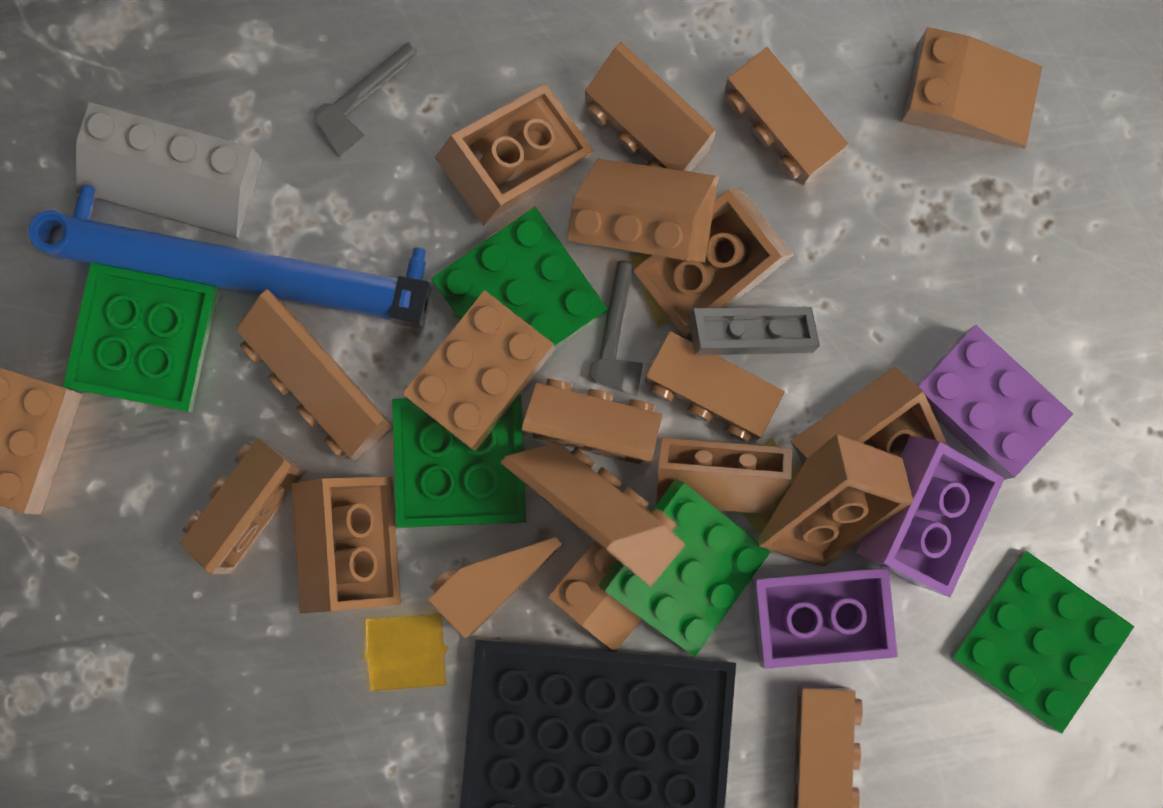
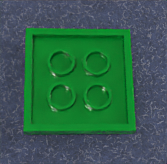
M535 206L431 277L432 282L459 320L463 318L485 290L554 344V348L608 312L606 305Z
M90 263L63 387L192 413L219 289L215 286Z
M521 394L476 451H473L409 399H392L396 528L527 523L525 483L501 464L506 456L524 451Z
M675 479L652 512L657 508L677 525L672 532L686 545L651 587L618 560L611 566L598 584V587L696 657L771 552L766 548L760 547L758 541L689 486Z
M1022 551L950 657L1050 728L1062 734L1135 626L1028 551Z

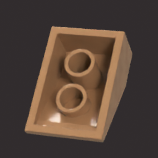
M927 27L917 43L901 122L1024 149L1027 145L1042 66L971 36Z
M545 83L450 135L435 156V159L481 224L485 226L517 207L590 156L594 150Z
M728 189L715 200L705 262L651 255L633 272L680 333L687 337L691 334L688 315L694 308H727L793 257L794 254L743 189Z
M836 434L806 459L758 538L759 546L817 565L827 566L914 502L903 459Z
M554 537L462 567L457 572L453 568L451 570L447 569L430 586L435 593L428 601L466 639L472 636L563 544Z

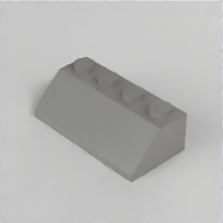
M89 102L76 140V192L80 194L83 185H90L95 188V199L239 238L262 158L253 147Z

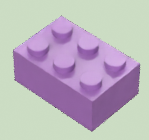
M977 325L965 331L916 384L924 391L935 418L988 468L1004 477V480L1015 478L1073 415L1067 407Z
M910 435L900 457L903 459L914 502L862 539L856 554L883 568H889V571L922 588L951 598L1005 478L940 441Z
M889 568L751 579L760 667L770 669L898 657Z

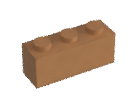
M768 47L727 78L724 89L727 92L725 95L727 103L738 115L744 113L754 125L751 129L755 137L763 146H772L781 157L778 160L781 168L791 179L795 180L798 178L805 185L843 155L849 145L848 142Z
M671 331L645 378V382L651 384L649 391L652 394L668 402H672L675 397L689 404L687 411L690 414L706 422H710L713 417L727 424L725 432L747 443L750 437L755 440H759L762 437L785 393L784 390L717 355H695L693 343Z
M662 438L656 505L673 481L678 479L718 510L773 515L791 485L792 448Z
M797 685L793 808H859L858 787H853V770L860 769L861 747L860 743H854L855 725H861L862 700L855 699L856 691L850 688Z

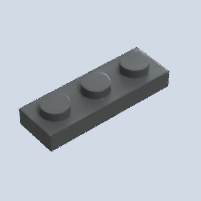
M812 307L694 308L688 315L695 355L813 353L820 347Z

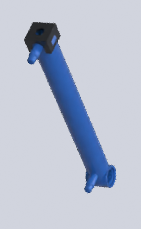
M83 185L81 187L80 195L77 196L73 217L65 216L55 210H46L38 213L29 225L31 243L40 251L58 260L71 259L255 295H261L268 289L281 300L391 320L395 324L424 329L432 287L428 281L422 280L426 265V250L423 248L415 247L413 249L406 277L398 276V279L91 221L95 201V188L90 185ZM62 226L64 229L62 239L58 243L50 244L49 236L55 228Z

